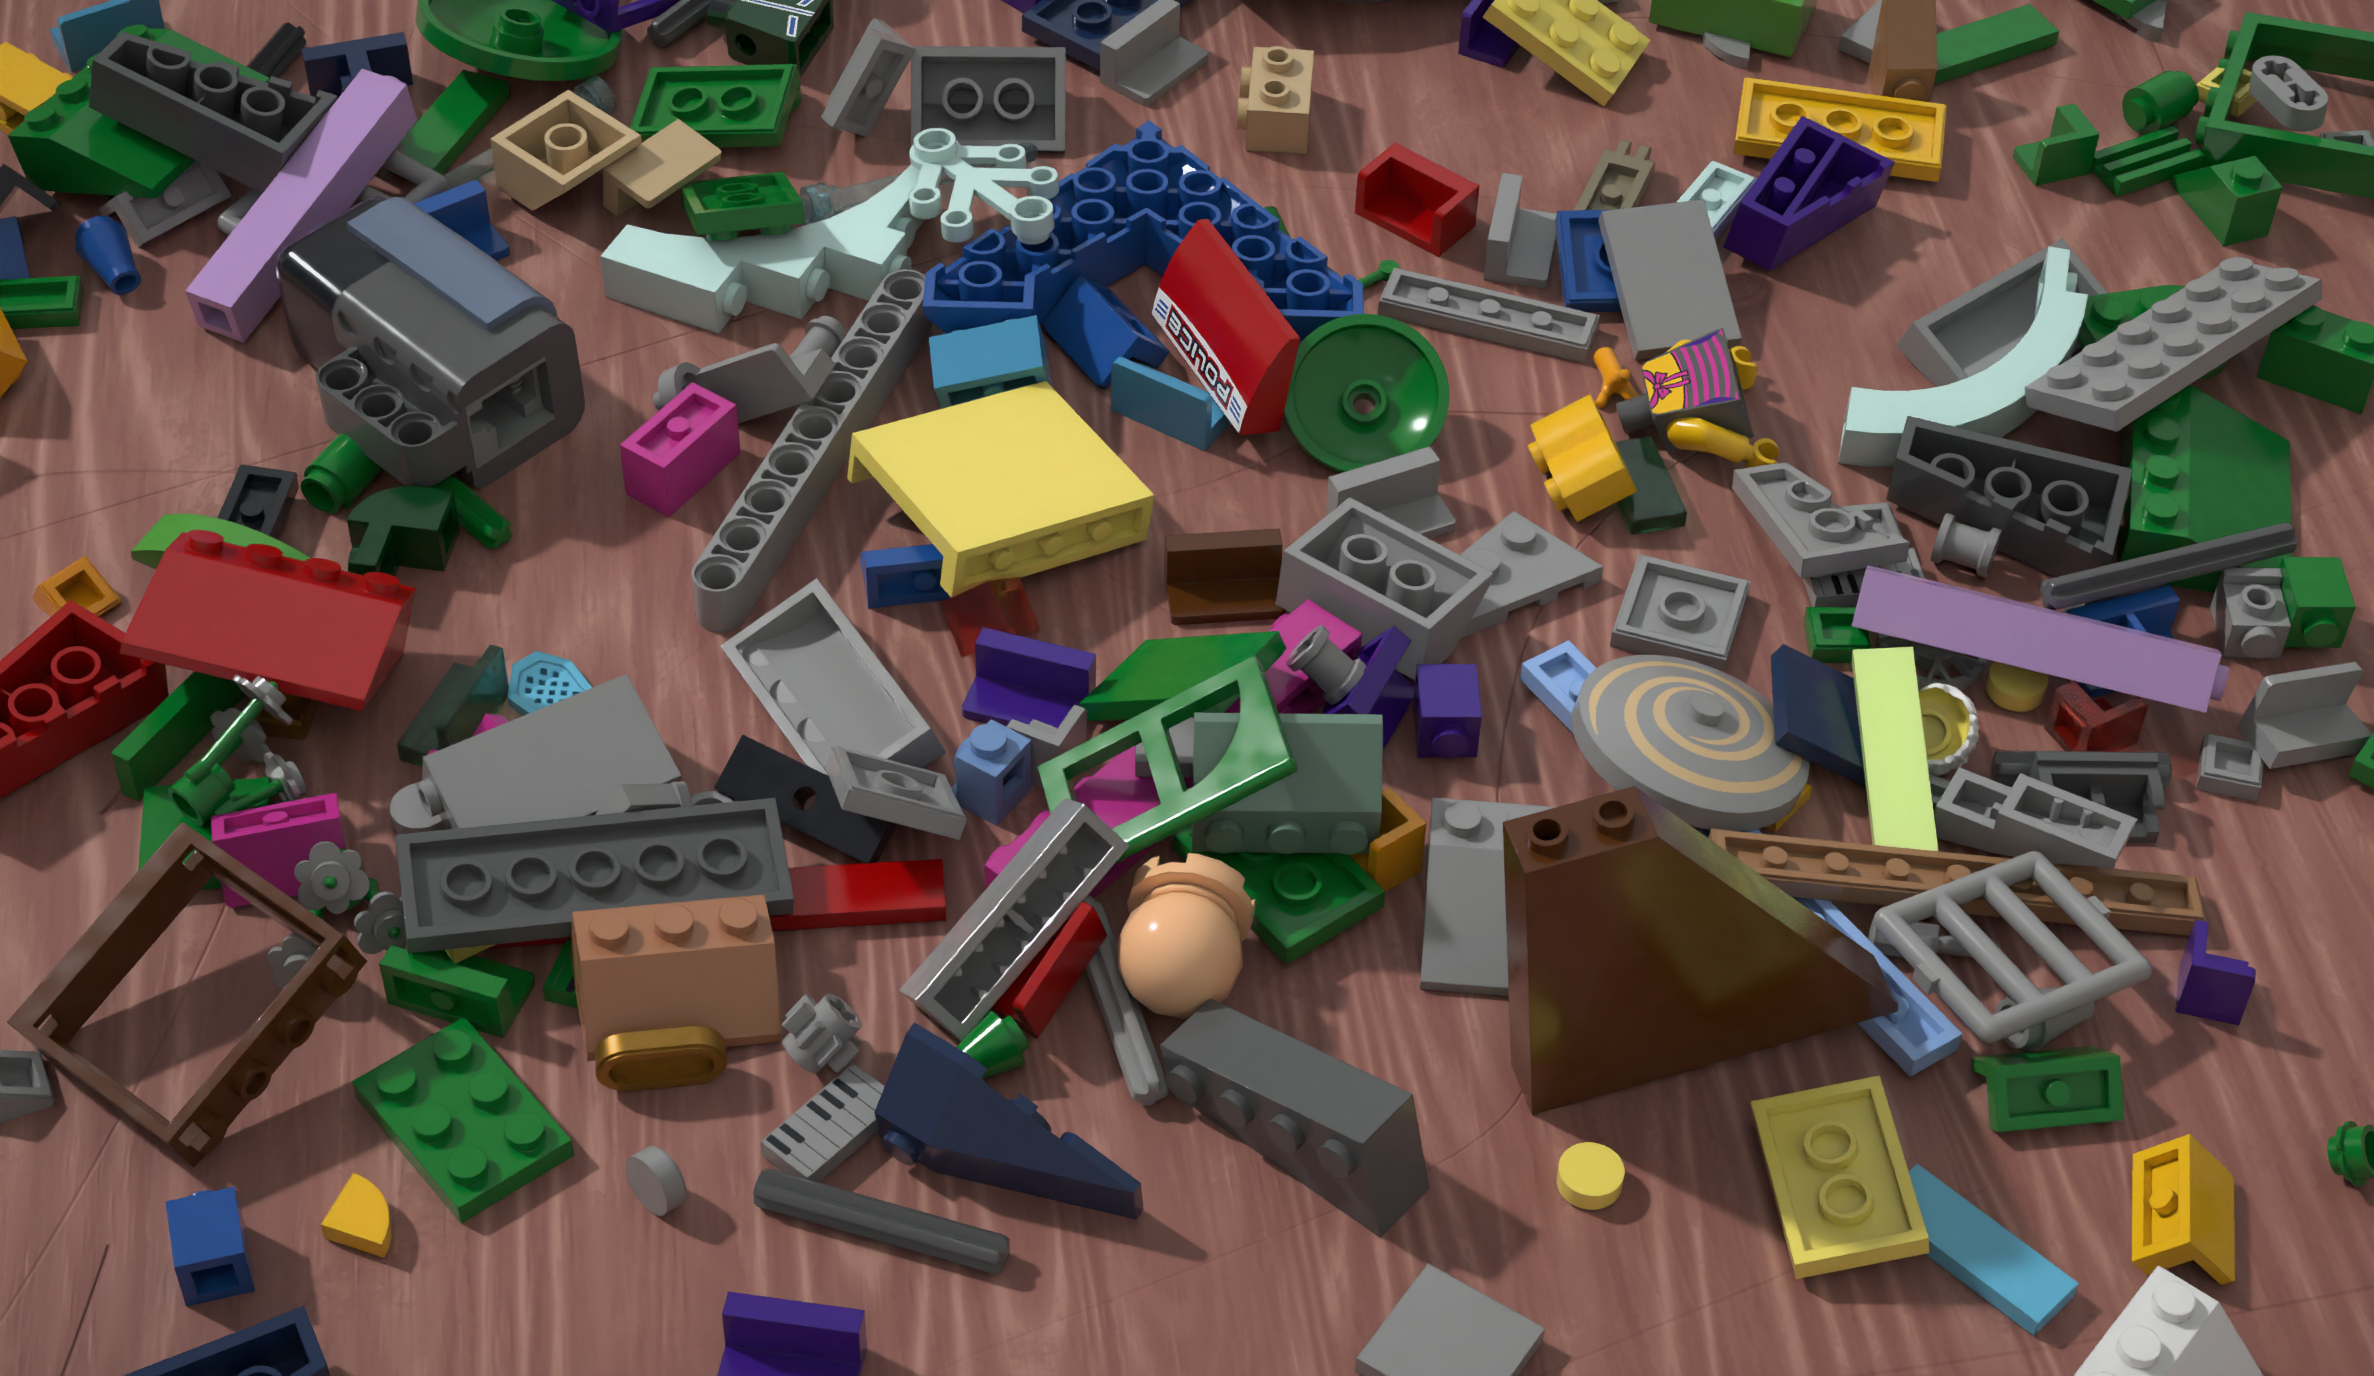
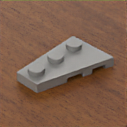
M1782 462L1734 470L1733 491L1800 578H1822L1832 573L1867 568L1868 565L1875 567L1907 561L1909 541L1897 533L1890 534L1886 538L1872 528V517L1859 509L1849 513L1831 502L1832 491L1789 463Z
M1513 511L1460 554L1464 558L1494 573L1491 585L1461 638L1506 621L1508 612L1532 602L1541 607L1558 600L1559 591L1579 584L1583 589L1601 583L1603 566Z

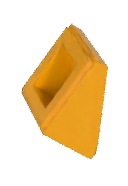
M86 555L39 584L32 598L38 607L49 616L54 615L70 600L98 617H101L122 602L121 598Z

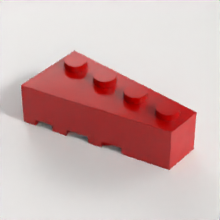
M70 600L0 661V799L152 713L169 696L166 664L119 654L125 632L74 601Z

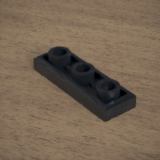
M743 734L714 787L718 792L724 793L736 801L775 798L780 823L861 863L868 864L879 861L897 826L896 823L842 810L828 775ZM816 795L814 806L809 810H804L806 801L811 796Z

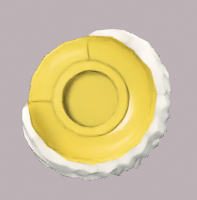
M1934 683L1925 686L1919 691L1928 770L1930 774L1935 776H1946L1951 769L1961 768L1963 763L1968 762L1969 754L1976 749V743L1979 741L1978 731L1980 726L1978 724L1976 708L1968 696L1956 687Z

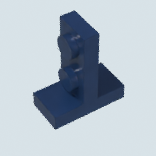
M404 32L301 49L310 96L316 97L318 90L337 95V98L340 97L361 69L382 76H393L407 84V86L413 85Z

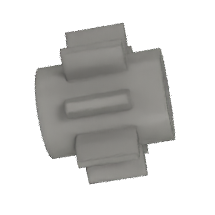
M827 993L816 1003L811 996L805 994L785 1015L787 1019L782 1025L790 1033L783 1039V1046L797 1064L811 1073H819L827 1063L836 1073H840L860 1052L858 1047L862 1044V1040L855 1034L862 1028V1022L855 1011L836 995Z

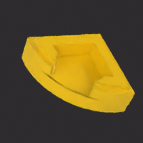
M353 1173L321 1223L323 1236L325 1239L385 1258L392 1240L391 1219L387 1202L383 1194L372 1182Z

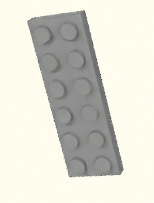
M2234 257L2226 259L2215 269L2199 279L2188 282L2183 289L2165 300L2154 303L2152 308L2129 322L2119 325L2114 332L2096 343L2085 346L2082 352L2061 365L2050 368L2045 375L2025 386L2026 407L2117 432L2322 300V279L2301 275L2293 268H2270L2253 264L2248 258Z

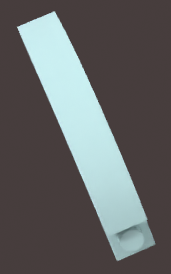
M2048 247L2038 281L2034 322L2017 346L1989 368L1969 378L1929 389L1883 391L1852 387L1843 422L1838 464L1865 467H1894L1907 416L2002 438L2034 414L2037 410L2026 407L2025 386L2045 375L2050 368L2061 365L2071 358L2085 314L2088 294L2075 293L2077 273L2068 272L2070 250Z

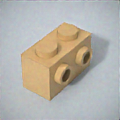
M1281 46L1269 48L1253 47L1252 67H1242L1240 97L1244 98L1238 99L1237 129L1246 130L1245 151L1307 154L1314 50L1287 49Z

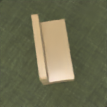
M677 119L603 168V207L617 217L638 203L645 208H652L721 160V150L684 122Z

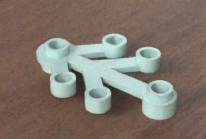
M944 128L926 129L915 136L914 144L909 151L910 162L915 168L920 170L916 187L908 195L912 216L919 219H930L941 213V193L938 186L942 174H946L955 183L948 210L940 217L942 237L945 240L955 243L964 242L974 235L973 215L971 213L974 196H977L1009 219L1012 232L1017 235L1022 243L1030 245L1040 244L1049 238L1050 233L1054 229L1053 205L1048 199L1055 197L1059 193L1058 172L1054 168L1038 166L1027 169L1026 151L1018 144L961 146L956 140L954 133ZM969 164H995V168H975ZM1002 187L1027 188L1029 196L1017 199Z

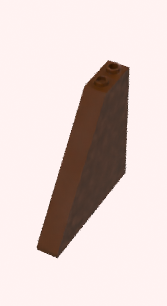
M1635 786L1503 822L1511 1066L1532 1115L1898 1011L1899 1004L1872 953Z

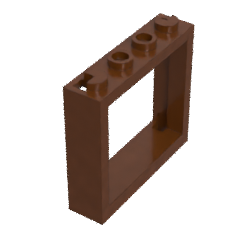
M181 822L7 1023L36 1049L195 1167L207 1152L215 1149L221 1143L227 1128L246 1105L264 1092L269 1085L272 1074L289 1054L307 1041L314 1030L315 1023L337 997L342 996L352 987L358 972L368 961L338 930L191 827ZM191 851H192L193 854H192V855L189 857V859L183 864L182 862L184 861V859H185V858L191 853ZM213 876L314 947L316 951L170 1122L67 1045V1043ZM49 1015H51L50 1019L39 1030L38 1027L45 1021V1019Z

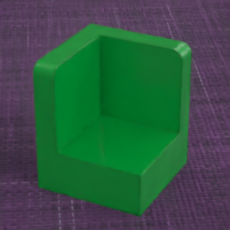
M2075 103L2059 106L2056 108L2050 137L2039 142L2016 146L2013 158L2035 186L2090 174L2100 134Z

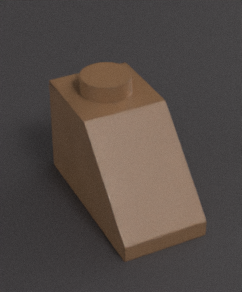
M1882 0L1868 70L1874 94L1930 102L1937 73L1936 0Z

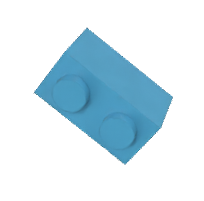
M1037 315L1020 319H1009L1001 323L967 330H956L951 333L929 337L933 384L941 409L1047 381L1052 387L1048 349Z

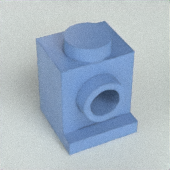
M991 719L987 724L974 728L970 737L966 738L959 746L953 762L956 769V783L951 787L961 808L997 826L1032 789L1031 739Z

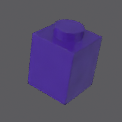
M1417 664L1413 696L1417 757H1477L1482 714L1476 664Z

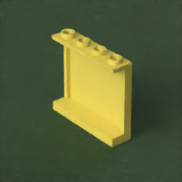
M1047 381L852 433L847 479L854 483L874 477L943 555L940 585L951 598L1147 540L1154 494Z

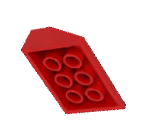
M191 530L188 533L182 532L166 548L124 635L119 654L229 680L238 675L252 683L257 676H260L267 682L273 681L277 683L279 692L363 711L404 653L416 588L400 584V580L390 574L369 572L360 575L341 570V565L328 559L310 558L306 561L282 556L283 552L280 549L270 545L250 544L247 547L224 542V538L215 532Z

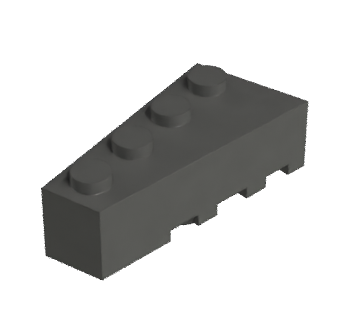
M121 32L92 60L89 108L263 193L337 101V95L318 90L316 97L293 91V82L271 76L269 83L239 75V66L220 60L218 63L202 64L192 61L189 51Z
M1209 999L1160 1044L1167 1074L1166 1081L1170 1091L1178 1099L1198 1110L1381 1238L1428 1191L1429 1182L1413 1094L1213 999Z

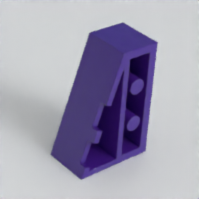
M1801 116L1740 202L1723 248L1770 271L1876 207L1895 162Z

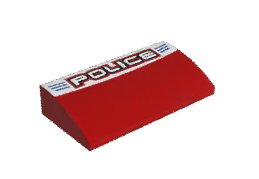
M1198 220L1182 240L1170 260L1160 282L1151 314L1240 436L1280 431L1300 337L1210 220Z

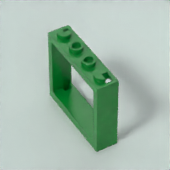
M2246 12L2240 30H2230L2225 56L2220 59L2218 68L2225 69L2221 78V85L2219 88L2210 87L2204 116H2200L2194 140H2196V143L2203 144L2202 153L2204 158L2201 168L2256 156L2278 182L2374 199V146L2228 121L2235 94L2239 90L2242 74L2249 60L2256 61L2265 56H2282L2291 59L2304 70L2374 81V33Z

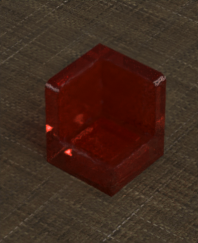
M1019 577L986 581L940 603L961 658L975 655V643L983 627L1018 636H1028L1039 631V625Z
M2075 681L2055 688L2044 729L2064 751L2118 752L2137 743L2148 705L2141 697H2137L2113 708L2103 698L2092 700Z

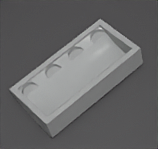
M2063 238L2049 245L2050 247L2070 250L2068 272L2077 273L2075 293L2088 294V296L2108 293ZM2048 247L1911 324L1896 346L1937 387L1969 378L1989 368L2017 346L2034 322L2038 281ZM2078 337L2072 355L2083 349Z
M817 578L721 645L723 651L804 763L825 775H828L825 764L831 747L835 748L836 746L918 768L927 766L946 753L930 726Z

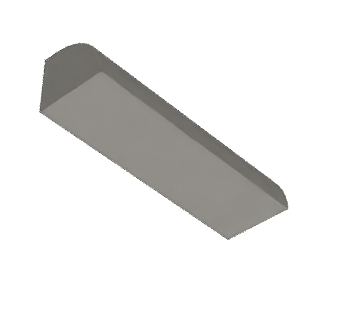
M1064 798L899 991L945 1030L962 1041L1130 845L1085 804Z

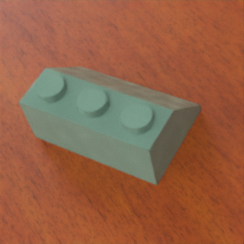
M1194 713L1191 788L1202 781L1217 766L1227 752L1236 733L1240 713ZM1279 713L1293 757L1297 762L1298 771L1191 825L1192 852L1369 854V846L1372 841L1379 838L1381 826L1382 715Z

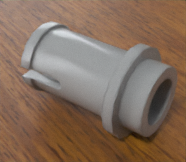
M821 316L819 319H813L809 321L805 328L806 336L789 357L791 359L823 348L831 357L845 338L846 330L833 317Z

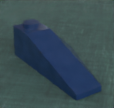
M915 1022L906 1032L874 1112L881 1137V1145L892 1157L909 1166H912L917 1161L939 1174L1131 1219L1138 1218L1144 1209L1141 1182L1076 1134L1065 1132L1058 1138L1051 1132V1126L1046 1119L1036 1111L1038 1108L1036 1104L1021 1093L1016 1099L1007 1100L982 1079V1076L988 1070L985 1066Z

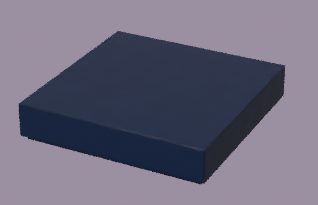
M1783 644L1771 655L1775 744L1866 787L1854 678Z

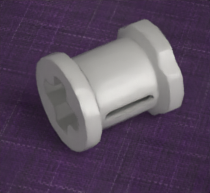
M1946 513L1938 531L1930 561L1940 564L1943 560H1948L1976 569L1977 576L1987 578L1998 549L2002 530L1994 527L1989 532L1956 522L1955 515Z
M1320 625L1300 641L1287 659L1286 665L1294 672L1301 670L1325 691L1323 698L1329 704L1334 705L1357 685L1364 675L1367 665L1359 658L1355 660L1349 658L1328 639L1330 632L1323 625Z

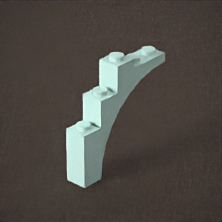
M911 164L893 183L867 201L831 218L792 229L791 232L785 234H761L737 237L725 241H710L706 237L665 234L627 224L600 256L605 297L718 334L733 315L737 316L740 314L745 302L802 320L812 305L824 298L828 288L869 301L888 274L896 270H911L912 261L907 256V249L911 246L916 231L925 219L912 216L908 195L917 185L920 170Z

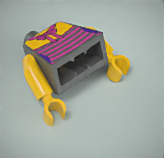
M1723 328L1712 331L1695 340H1680L1666 353L1645 361L1641 371L1646 394L1616 403L1625 434L1655 426L1664 450L1668 452L1691 450L1711 453L1735 463L1747 460L1744 468L1778 463L1776 459L1779 454V448L1775 441L1769 438H1762L1757 440L1754 445L1749 444V438L1754 437L1743 390L1753 386L1759 368L1755 363H1750L1752 355L1746 347L1736 346L1730 349Z

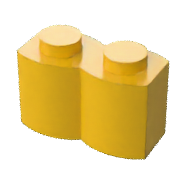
M1590 394L1530 424L1536 441L1527 446L1542 475L1549 471L1552 474V478L1546 480L1544 484L1559 512L1569 508L1576 522L1638 492L1615 440Z

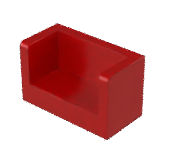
M1395 142L1358 173L1355 214L1440 257L1476 226L1480 185Z

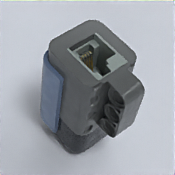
M376 196L363 200L289 244L279 254L276 276L291 343L302 358L318 369L316 379L326 424L337 434H344L350 437L368 458L401 483L407 486L431 487L456 472L475 487H486L568 435L581 420L585 410V398L575 334L572 327L557 318V311L553 302L485 252L406 198L392 197L386 199Z

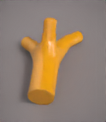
M1609 347L1598 349L1593 359L1602 376L1603 384L1601 392L1595 401L1597 407L1604 408L1613 393L1619 394L1625 400L1639 396L1628 380L1631 376L1630 371L1622 369L1614 351Z

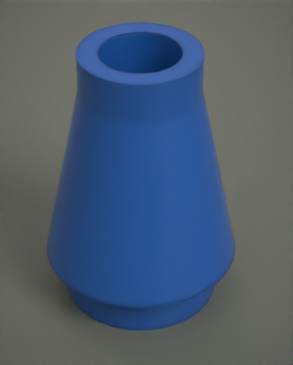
M95 216L83 222L75 233V250L78 256L108 284L114 294L124 295L135 290L141 282V276L136 269L125 227L108 216Z

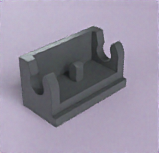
M2036 751L2029 777L2136 818V826L2127 843L2157 842L2159 824L2155 809H2165V796L2158 768L2159 759L2157 753Z

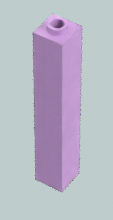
M365 69L360 70L185 290L200 327L245 343L281 296L276 276L279 254L289 244L348 210L416 123L417 117L407 84L393 76H382Z
M1869 565L1865 570L1852 622V627L2204 713L2207 712L2210 699L2221 701L2229 672L2228 666L2219 664L2222 655L2218 649Z

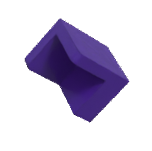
M1472 0L1462 14L1458 54L1498 67H1505L1520 45L1483 18V15L1494 0Z
M2195 920L2180 962L2175 1012L2239 1025L2255 984L2256 970L2248 967L2249 962L2206 953L2209 922Z

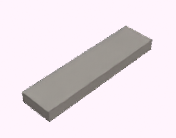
M1393 268L1379 300L1378 315L1581 363H1586L1600 322V315L1399 268Z

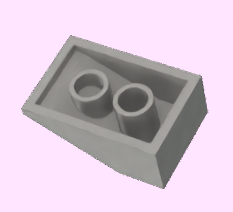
M1432 797L1426 855L1420 975L1421 990L1509 996L1503 822L1555 807Z

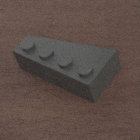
M1907 416L1886 500L1940 525L1945 514L1949 513L1955 515L1956 522L1988 532L1993 527L2001 529L2002 534L1997 551L2054 577H2059L2110 564L2133 469Z

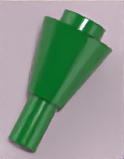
M990 1011L960 1042L957 1048L973 1057L988 1069L982 1076V1079L1024 1067L1025 1061L1022 1052L1029 1049V1045L1022 1030L1010 1015L1001 1020L996 1013Z

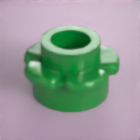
M2347 1121L2343 1126L2338 1127L2336 1136H2332L2329 1139L2327 1153L2334 1173L2336 1175H2343L2354 1186H2363L2367 1179L2374 1178V1126H2358L2353 1121Z

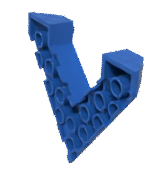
M1150 120L1136 129V138L1124 146L1116 143L1088 161L1086 167L1078 173H1071L1059 181V193L1055 197L1048 199L1053 205L1054 229L1046 241L1034 245L1022 243L1017 235L1012 232L1011 223L999 232L990 228L962 247L963 256L945 268L944 264L939 263L926 272L922 305L923 316L946 334L956 330H967L1001 323L1009 319H1020L1037 315L1039 324H1042L1079 275L1104 287L1144 265H1147L1163 276L1175 251L1190 229L1198 220L1209 219L1300 337L1299 344L1311 332L1329 321L1347 315L1364 314L1363 284L1349 273L1344 275L1343 278L1327 266L1328 257L1301 236L1292 239L1281 231L1278 218L1224 177L1219 178L1211 172L1209 165L1184 146L1172 147L1162 139V129Z

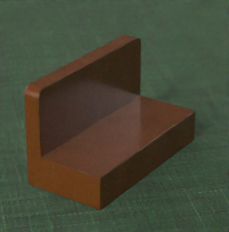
M1280 528L1165 535L1164 581L1170 622L1173 625L1267 620L1278 619L1283 614H1286L1285 609L1276 605L1283 550Z

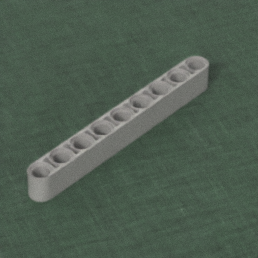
M903 269L888 274L882 280L831 357L835 363L834 368L814 398L800 404L695 563L691 572L697 622L703 628L721 633L732 631L746 621L848 461L852 433L869 428L926 339L931 329V321L923 316L924 274L916 270Z

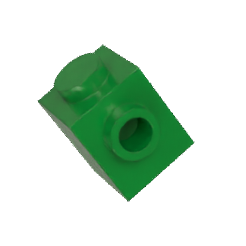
M2283 557L2279 567L2283 576L2280 587L2291 624L2284 647L2341 648L2356 608L2341 558Z

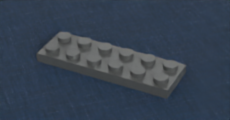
M775 798L395 835L408 954L571 937L572 912L764 894L769 916L793 913L794 895Z

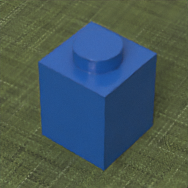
M235 1187L216 1191H199L188 1197L165 1201L174 1269L185 1305L191 1306L254 1292L255 1287L246 1227Z

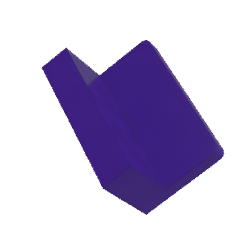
M1394 625L1362 646L1353 660L1359 658L1367 665L1364 675L1357 685L1338 703L1331 705L1327 702L1321 714L1382 715L1384 750L1414 696V686L1395 669L1411 640Z
M983 627L975 643L976 677L962 704V716L966 719L982 723H988L992 719L1004 726H1007L1013 719L1028 725L1032 719L1058 728L1074 705L1080 706L1079 703L1096 688V654Z
M728 1291L722 1312L725 1349L717 1376H861L867 1351L865 1310Z

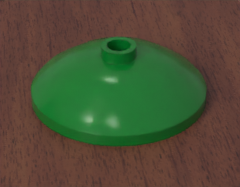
M1376 314L1347 315L1318 327L1299 344L1284 416L1293 437L1309 456L1321 465L1343 473L1429 446L1431 447L1442 431L1449 408L1448 377L1434 347L1409 325L1396 319ZM1364 399L1371 402L1374 409L1370 413L1361 414L1355 410L1353 404L1358 400Z

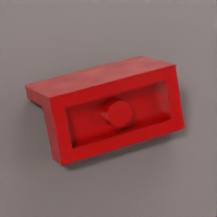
M1081 902L989 1011H993L1002 1019L1010 1015L1021 1030L1038 1039L1107 937V933L1095 908L1085 902Z

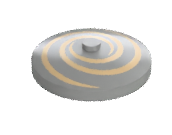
M1633 655L1611 660L1596 668L1586 678L1572 711V730L1577 745L1588 763L1608 784L1617 791L1632 786L1637 787L1690 826L1709 830L1748 831L1772 825L1792 811L1807 783L1810 769L1809 760L1775 744L1773 703L1739 679L1698 662L1663 655Z

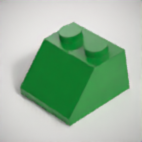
M2312 305L2270 333L2257 378L2362 414L2374 390V326L2365 322L2354 321Z

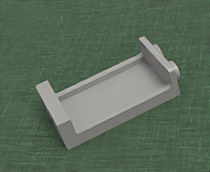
M624 674L424 756L422 781L416 783V788L427 814L430 817L439 814L446 830L593 816L622 784H666L680 782L681 774L629 676Z

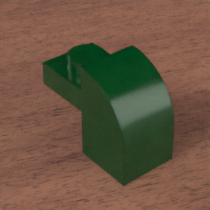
M401 486L382 490L361 501L347 518L352 545L348 560V572L360 575L369 572H381L396 576L399 566L445 571L460 533L453 490Z

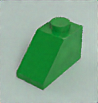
M2256 156L2172 175L2170 180L2171 186L2223 247L2268 236L2283 188Z

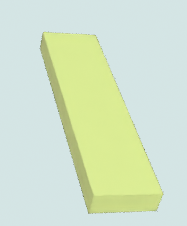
M1913 647L1854 649L1852 652V669L1872 845L1939 851Z

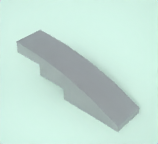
M1960 767L1951 781L1929 773L1937 839L1990 853L2017 857L2030 851H2038L2054 864L2114 868L2137 822V819L2021 773L2012 788Z

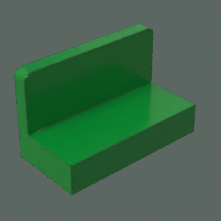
M390 945L379 963L387 1004L450 1023L465 1017L477 1031L500 1038L506 1036L535 986L534 974L532 972L475 955L454 964L445 950L408 954L407 949Z
M2095 1046L1971 1057L1972 1071L1986 1076L1989 1125L1992 1130L2005 1132L2124 1120L2120 1055Z

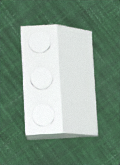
M2159 1265L2074 1374V1376H2264L2221 1304Z

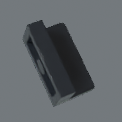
M3 163L0 167V213L19 188L53 212H57L62 205L61 202L8 165Z

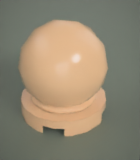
M1188 853L1186 863L1169 862L1160 865V856L1151 858L1136 871L1127 901L1130 916L1117 942L1118 972L1131 995L1152 1013L1181 1019L1189 1018L1209 999L1220 1003L1228 998L1243 967L1242 941L1246 939L1251 928L1256 902L1255 899L1251 900L1243 889L1245 878L1242 874L1220 860L1196 853Z

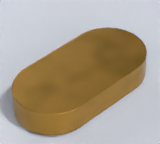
M704 1026L619 1033L601 1041L594 1053L595 1073L598 1081L604 1086L617 1091H637L703 1084L718 1077L727 1066L724 1037L718 1031Z

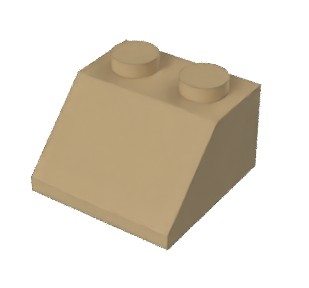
M570 90L565 91L490 138L497 188L532 211L569 191L642 143L639 133Z

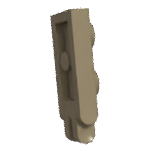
M1621 139L1615 151L1605 149L1574 210H1616L1638 207L1655 169V162L1649 160L1651 147L1640 145L1636 155L1631 156L1632 142Z

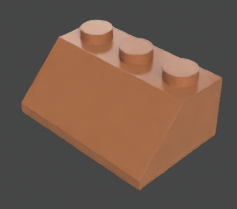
M764 894L572 912L570 962L587 1061L595 1060V1049L604 1039L615 1034L635 1031L704 1026L718 1031L724 1037L726 1047L781 1042L775 942Z

